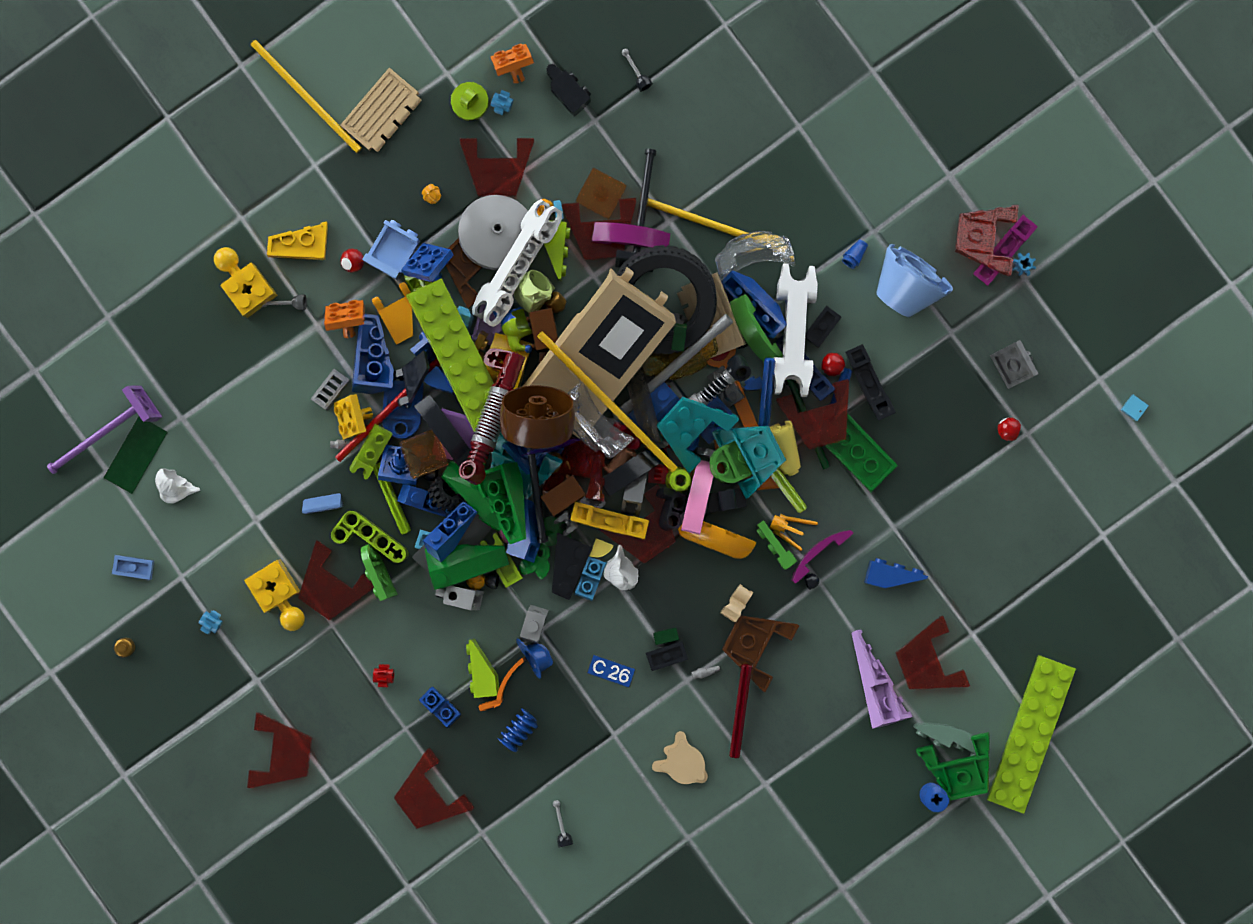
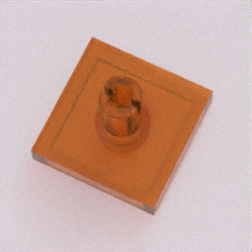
M593 168L575 202L609 220L627 185Z
M432 430L399 442L412 479L449 465L442 443Z

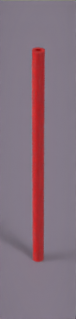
M437 358L429 364L430 369L428 373L440 365ZM406 388L365 427L366 432L357 435L335 456L339 462L369 435L374 424L379 425L398 406V399L407 396Z

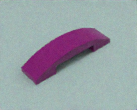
M1022 215L983 260L973 275L988 286L1038 226L1025 215Z
M595 222L592 242L610 245L611 243L644 248H653L660 245L667 247L670 241V233L637 225Z
M851 530L841 531L816 543L798 563L791 579L792 582L796 584L810 572L805 565L832 541L837 546H840L853 532Z

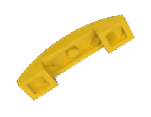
M574 502L570 521L641 539H645L649 520L596 508L579 502Z

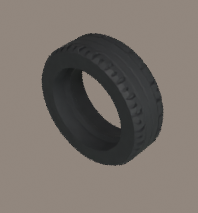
M660 245L653 248L648 247L635 253L620 267L617 276H621L625 272L626 267L634 272L629 280V283L633 286L643 274L658 268L674 269L691 281L696 292L697 304L692 317L686 323L684 350L695 344L710 329L716 314V287L709 269L697 256L690 254L685 249H678L676 246L667 245L665 247ZM674 330L667 333L652 353L667 355L681 352L671 350Z

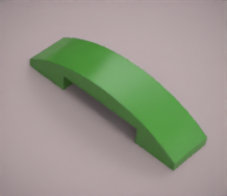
M745 294L731 300L730 305L737 326L752 351L763 362L765 358H782L783 354L776 342L770 343L754 317L753 313L756 310L748 296Z

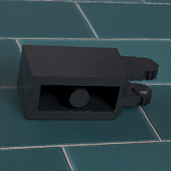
M549 64L546 72L552 80L551 92L575 117L591 102L589 97L591 93L585 86L581 88L577 83L579 80L572 72L568 73L566 70L562 72L555 64Z

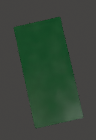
M138 416L107 470L104 479L133 494L168 432L151 422H143L140 416Z

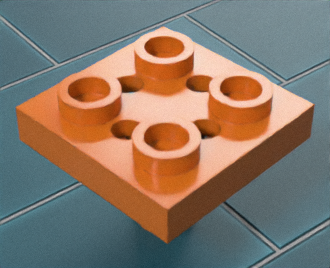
M517 44L510 50L498 51L494 56H491L497 75L500 76L510 72L513 83H519L517 75L520 81L523 82L525 77L521 68L534 63L526 44Z
M351 300L348 303H332L326 306L324 321L326 331L342 328L344 338H349L348 334H350V338L354 337L356 333L353 326L364 325V301Z

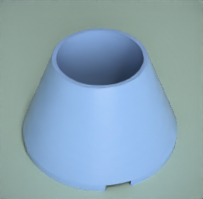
M894 244L888 246L876 293L890 308L903 316L911 317L952 292L953 288L945 277L940 279L936 274L937 270L922 258L901 246L899 249L894 248Z

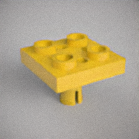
M357 394L334 402V413L338 418V429L343 440L366 432L364 420L373 418V413L366 414L372 411L370 407L360 409Z

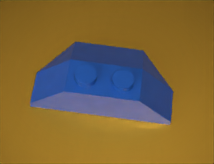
M732 270L721 281L729 302L745 294L748 296L756 310L753 315L767 337L774 338L787 325L780 306L753 278Z

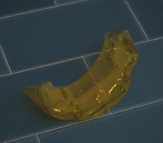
M716 338L712 339L667 380L681 379L685 376L693 375L708 365L707 361L712 355H716L719 350ZM684 351L667 355L651 353L643 363L645 374L657 376Z

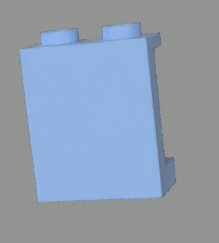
M385 220L384 227L368 254L364 255L362 260L398 281L403 273L401 269L412 257L420 240L417 238L418 234L409 229L407 232L400 228L402 225L396 221L391 220L388 222Z

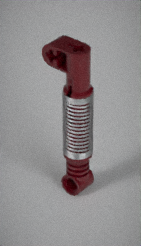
M492 348L484 355V363L499 373L496 383L491 386L487 396L489 399H486L487 402H485L486 405L483 408L484 412H481L483 415H480V421L476 425L478 428H475V434L472 436L470 444L473 451L469 452V460L464 461L459 467V475L473 485L481 484L485 479V460H488L487 456L494 451L500 436L499 433H501L500 406L503 396L514 389L525 360L524 356L515 352Z

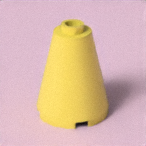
M784 421L785 425L780 426L777 423L770 426V430L786 459L779 469L784 475L793 476L799 472L798 469L801 467L793 424L791 421Z

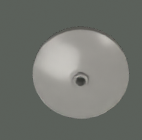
M502 195L484 196L472 202L463 212L458 227V238L463 252L478 266L490 270H498L522 231L521 222L528 212L527 209L518 201Z

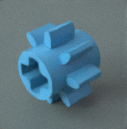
M501 90L500 94L495 92L491 106L495 107V113L503 115L504 111L510 112L514 99L510 98L509 92Z
M1019 253V259L1012 260L1015 263V267L1012 270H1017L1019 272L1018 276H1021L1024 272L1029 276V269H1036L1033 266V262L1036 259H1031L1029 257L1030 253H1027L1025 256ZM1026 261L1025 265H1027V267L1022 268L1023 264H1021V262Z
M214 610L210 613L206 611L199 620V624L202 625L200 630L206 634H210L211 631L216 633L223 623L219 619L221 614Z

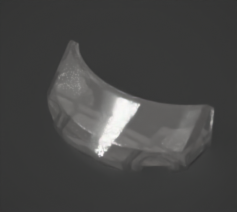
M753 231L737 236L729 241L721 253H718L715 257L721 281L732 270L737 272L741 268L756 262L777 261L795 266L794 253L789 238L784 235L782 237L774 235L770 231Z
M582 381L567 393L573 399L575 410L573 431L594 451L599 449L604 452L606 457L612 458L634 440L632 436L620 431L605 419L593 403L587 386Z

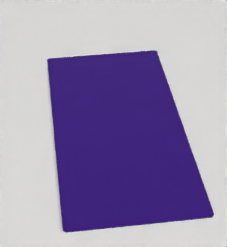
M584 438L568 440L552 448L534 449L521 456L560 450Z

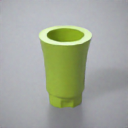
M677 467L674 472L669 471L667 473L665 483L667 488L685 493L691 487L692 477L686 469ZM677 477H682V484L676 483Z

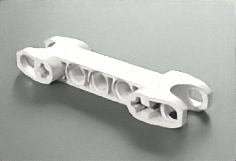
M541 199L533 204L521 222V233L491 282L484 284L479 291L472 307L473 315L480 319L484 318V322L492 327L502 321L513 304L512 295L543 243L550 242L557 232L562 220L563 212L554 206L550 207L548 203ZM544 205L543 213L538 215V207ZM556 212V219L554 221H549L548 219L551 213ZM481 304H485V310L482 313H478V307ZM493 311H496V319L494 321H490L489 317Z
M789 264L782 265L777 284L776 298L777 300L786 301L785 322L787 325L784 327L782 358L774 357L776 363L773 385L774 394L780 395L783 383L787 379L795 380L799 384L801 397H807L813 376V360H804L807 303H816L818 283L815 266H809L805 280L797 281L790 275Z

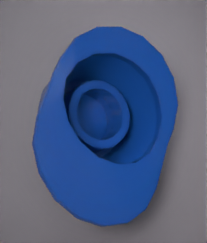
M517 638L516 642L529 661L537 678L541 679V672L553 664L549 651L542 644L536 643L526 646Z

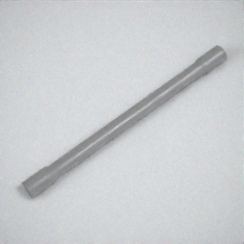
M727 314L722 316L695 344L686 349L619 408L626 415L630 414L656 388L664 383L712 339L733 323L732 319ZM612 413L613 417L617 421L621 422V420L614 413Z

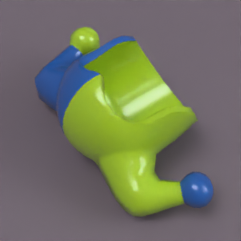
M524 308L510 309L500 323L503 333L507 336L509 346L512 351L531 353V345L524 346L520 344L521 338L533 334L526 320ZM493 311V315L495 317H497L496 311Z

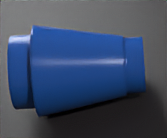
M859 239L843 254L842 262L852 269L859 266L868 247L867 243Z

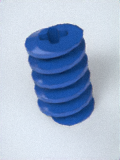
M521 708L523 716L516 714L518 722L511 720L513 727L506 726L508 733L501 732L503 739L498 738L504 746L513 752L518 751L516 745H523L521 739H528L526 733H533L531 727H538L537 720L523 708Z
M927 783L921 788L920 800L929 810L941 812L947 808L949 797L946 791L938 784Z

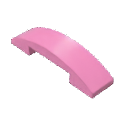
M701 460L695 468L682 523V531L700 535L714 477L710 470V462Z

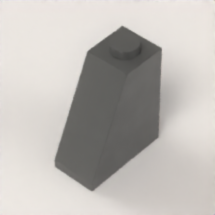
M648 472L625 486L620 514L639 518Z

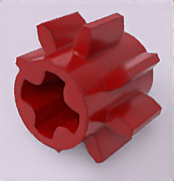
M379 664V668H374L373 683H378V687L387 688L389 683L393 684L394 669H389L390 665Z

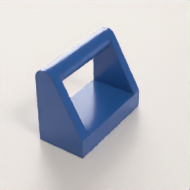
M436 366L426 375L424 382L427 385L455 395L446 375L440 368Z

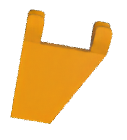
M405 282L399 284V288L405 297L387 307H384L379 297L372 299L375 308L396 345L413 336L412 307L406 297L411 291Z

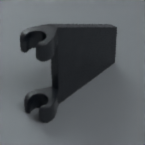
M422 351L403 368L394 371L393 380L399 378L400 381H404L407 396L398 399L399 408L405 406L406 409H409L412 406V402L430 369L426 351Z

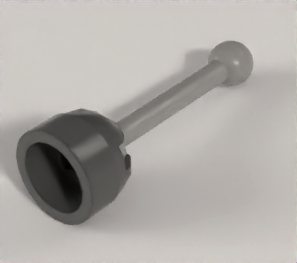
M296 295L292 301H269L262 307L292 304L297 310H306L307 299L306 295Z

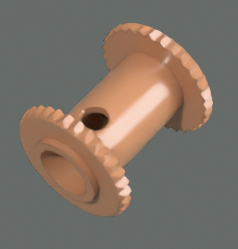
M616 443L620 449L608 465L602 463L601 466L607 473H610L632 457L638 455L636 451Z

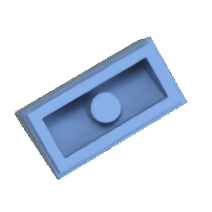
M338 493L305 499L303 501L302 513L310 514L342 508V496Z

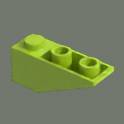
M562 221L552 240L544 243L558 281H562V277H566L567 265H563L564 258H568L569 247L565 246L566 239L570 238V227H567V222Z
M470 639L469 644H466L467 655H470L471 663H468L469 674H472L473 681L470 682L471 694L474 693V698L497 696L499 690L498 674L477 641Z

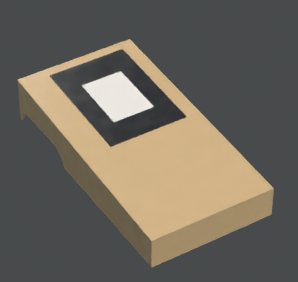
M626 267L625 272L621 276H617L613 269L609 270V274L585 308L576 314L555 342L612 401L615 400L676 323L674 314L663 306L668 299V295L661 291L658 298L653 300L629 283L634 272ZM549 350L523 385L549 386L569 394L573 399L575 410L573 435L578 438H584L608 408L551 350Z

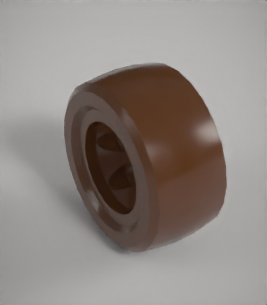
M530 385L513 389L503 396L500 406V427L502 435L509 442L524 448L546 449L559 446L571 438L574 430L575 410L573 399L566 392L549 386Z

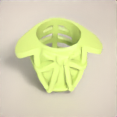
M530 270L525 273L513 294L518 304L529 313L540 310L545 302L551 299V294L555 287L543 273L537 270Z

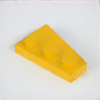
M322 222L320 225L303 227V229L293 232L288 231L269 236L267 256L271 258L325 260L328 222Z

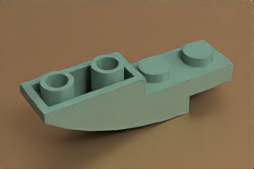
M915 723L913 726L917 729L916 733L925 739L927 736L933 738L934 741L932 743L942 749L944 745L950 748L951 744L955 742L954 747L961 751H964V749L971 751L970 756L976 755L971 740L973 735L964 730L939 723Z

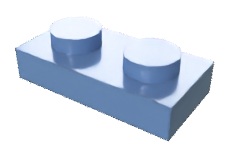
M115 555L112 574L152 580L154 560Z

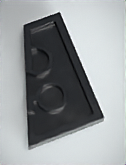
M557 532L552 593L570 600L593 547Z

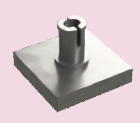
M1021 340L990 355L1008 389L1038 374L1032 362L1033 357H1029L1031 353L1025 350Z

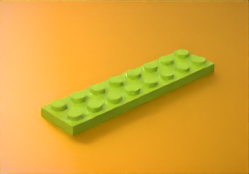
M441 278L407 294L406 297L473 431H476L475 428H478L476 425L480 421V415H483L481 412H484L483 408L486 405V399H489L487 396L494 382Z
M1038 655L986 800L1020 813H1025L1073 679L1075 668Z

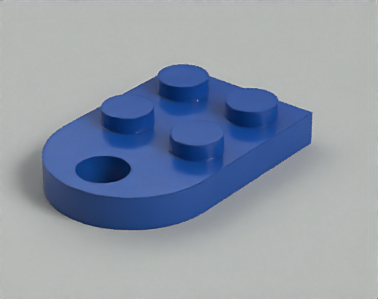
M393 380L392 389L384 391L383 409L406 388L404 381ZM424 383L419 388L409 409H406L405 406L401 408L397 406L382 421L384 429L392 432L393 437L399 439L409 438L418 431L421 424V415L414 406L423 400ZM400 423L406 426L405 433L401 435L396 432V426Z

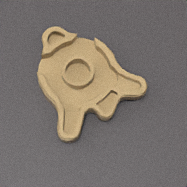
M682 731L676 733L673 744L664 748L667 758L654 761L652 764V769L655 772H665L673 780L681 784L704 783L708 779L703 755L698 749L688 743L686 735Z

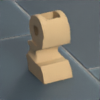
M739 584L729 599L730 603L721 610L720 614L733 622H737L741 611L745 609L753 592Z

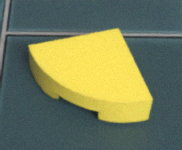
M596 538L589 556L602 557L608 554L614 545Z

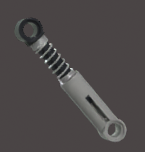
M742 355L732 356L727 362L723 375L720 374V378L716 377L717 380L715 382L712 381L711 385L708 384V388L704 387L705 390L703 392L694 393L688 399L707 406L709 404L708 401H712L713 397L716 398V394H720V391H724L725 387H729L728 384L747 380L751 375V369ZM655 422L648 427V436L659 449L668 446V442L658 429L657 424L659 422Z

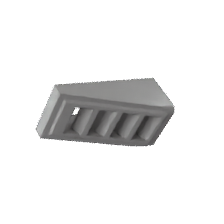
M333 369L314 393L311 400L328 411L350 379L336 369ZM335 376L343 382L340 385L332 378ZM330 382L338 387L336 391L328 386ZM325 388H326V389L329 390L331 393H333V395H332V396H329L328 394H326V393L323 392V391H324ZM320 395L328 399L327 403L319 398Z

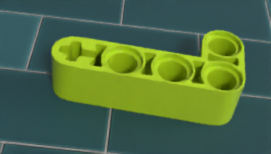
M357 511L346 512L331 532L332 540L339 544L348 542L355 533L395 563L403 562L408 557V550L402 544ZM351 514L357 517V522L354 525L348 522V517ZM366 526H370L373 530L372 535L369 537L363 532ZM340 529L344 530L346 534L343 540L337 538V532ZM381 537H385L388 540V545L385 548L379 546V539ZM391 547L396 551L402 550L401 555H403V557L396 558V553L391 550L389 551V553L387 551Z

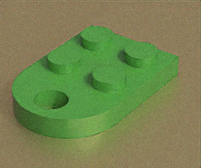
M736 441L721 446L712 453L710 470L719 482L732 484L752 475ZM719 463L723 464L725 467L723 474L719 473L717 470V465Z
M370 544L361 547V557L366 568L365 574L368 580L372 581L374 586L373 592L376 598L383 601L398 595L377 549Z

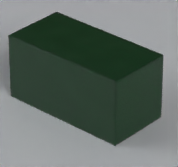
M675 323L671 350L684 351L687 324Z
M676 627L653 633L656 645L679 640Z

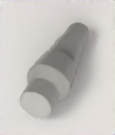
M340 439L330 441V448L341 450L350 441Z
M720 666L698 668L696 671L691 672L693 679H702L720 671Z

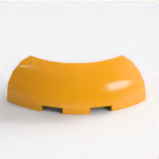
M703 521L700 535L682 531V525L678 528L680 536L684 539L737 559L747 557L756 545V541Z

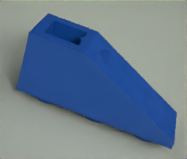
M402 484L397 499L398 502L443 517H447L454 511H447V509L444 511L442 507H436L437 503L433 504L431 502L433 498H429L431 493H428L427 490Z
M525 499L526 539L513 544L508 542L506 553L534 563L540 547V543L537 542L538 530L534 502Z
M463 501L423 540L427 552L442 562L456 548L478 512Z
M876 558L875 561L869 562L864 583L888 588L928 579V576L923 575V570L913 568L912 571L905 570L904 565L894 563V566L886 565L887 561Z

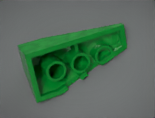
M450 461L442 478L456 494H460L467 504L478 512V518L483 523L500 532L499 520L495 513L492 514L489 510L491 506L486 498H482L478 485H473L459 475L458 465Z
M518 463L501 464L485 470V479L481 484H478L482 498H486L491 506L489 510L492 514L495 513L498 518V525L509 544L525 540L523 480Z
M457 545L442 562L430 555L425 548L428 570L434 590L448 587L510 565L505 546Z

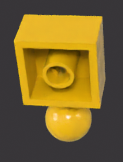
M228 247L220 248L214 255V264L219 270L229 272L231 275L220 286L242 316L248 318L278 295L256 265L249 263L240 269L238 267L239 258L237 253ZM248 287H252L250 294L246 292Z
M281 559L272 562L244 580L264 613L271 611L277 606L282 612L280 623L284 629L296 631L303 626L305 621L304 613L301 609L292 607L288 601L301 591ZM270 582L276 583V586H274L275 590H270Z

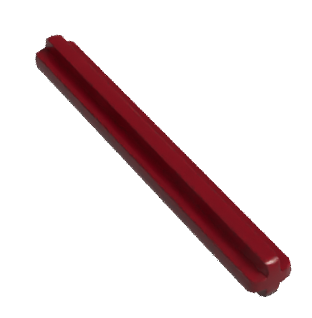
M742 664L729 755L731 758H739L741 752L752 666L749 664Z

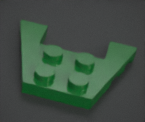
M989 732L971 737L976 752L975 756L940 763L934 744L916 749L919 757H922L926 767L932 771L936 781L946 791L950 800L988 793Z

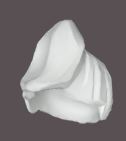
M163 468L156 474L155 483L160 492V498L166 503H176L186 496L200 491V488L193 486L185 478L178 476L175 470Z
M618 545L616 554L607 562L603 574L605 579L618 589L630 590L638 582V569L625 557L622 546Z

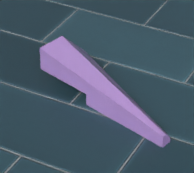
M862 630L852 632L872 729L911 718V712L905 710L902 705V697H898L892 686L894 684L880 660H875L870 651L872 649L871 645L866 644L862 638Z

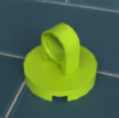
M475 82L460 84L451 95V106L454 113L466 121L480 119L489 107L487 92L481 85Z

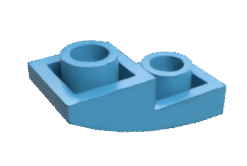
M588 557L574 595L590 601L593 600L606 562Z

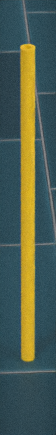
M543 331L538 334L537 337L671 472L677 469V466Z

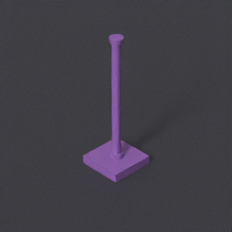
M127 386L122 389L132 407L57 461L49 463L47 465L49 471L52 474L58 472L60 467L135 413H138L143 422H154L161 419L162 415L142 386Z

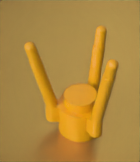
M780 514V516L775 515L769 529L774 530L773 534L778 535L790 545L802 551L799 545L783 533L785 529L801 536L804 533L788 526L787 521L809 525H818V522L789 517Z

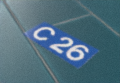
M593 655L587 673L629 687L635 669Z

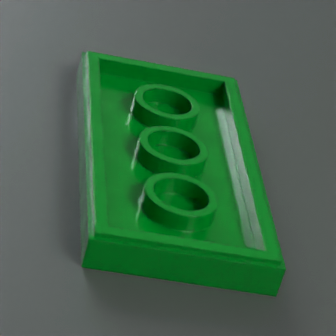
M843 411L817 437L869 492H872L898 466L846 411Z

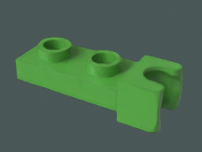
M764 520L759 522L756 531L762 540L766 538L770 543L767 547L773 555L777 553L779 557L776 559L782 568L786 570L795 564L797 560L790 550L785 551Z

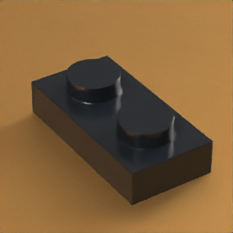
M826 305L805 333V339L819 348L841 319V316Z
M682 641L646 652L651 671L688 660Z

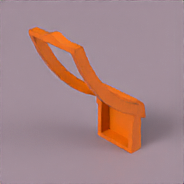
M522 657L508 671L498 690L497 699L479 704L478 707L481 712L501 705L504 700L505 686L516 668L526 661L525 657Z

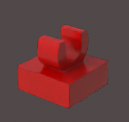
M658 464L649 470L647 483L666 484L665 478L668 468L665 465Z

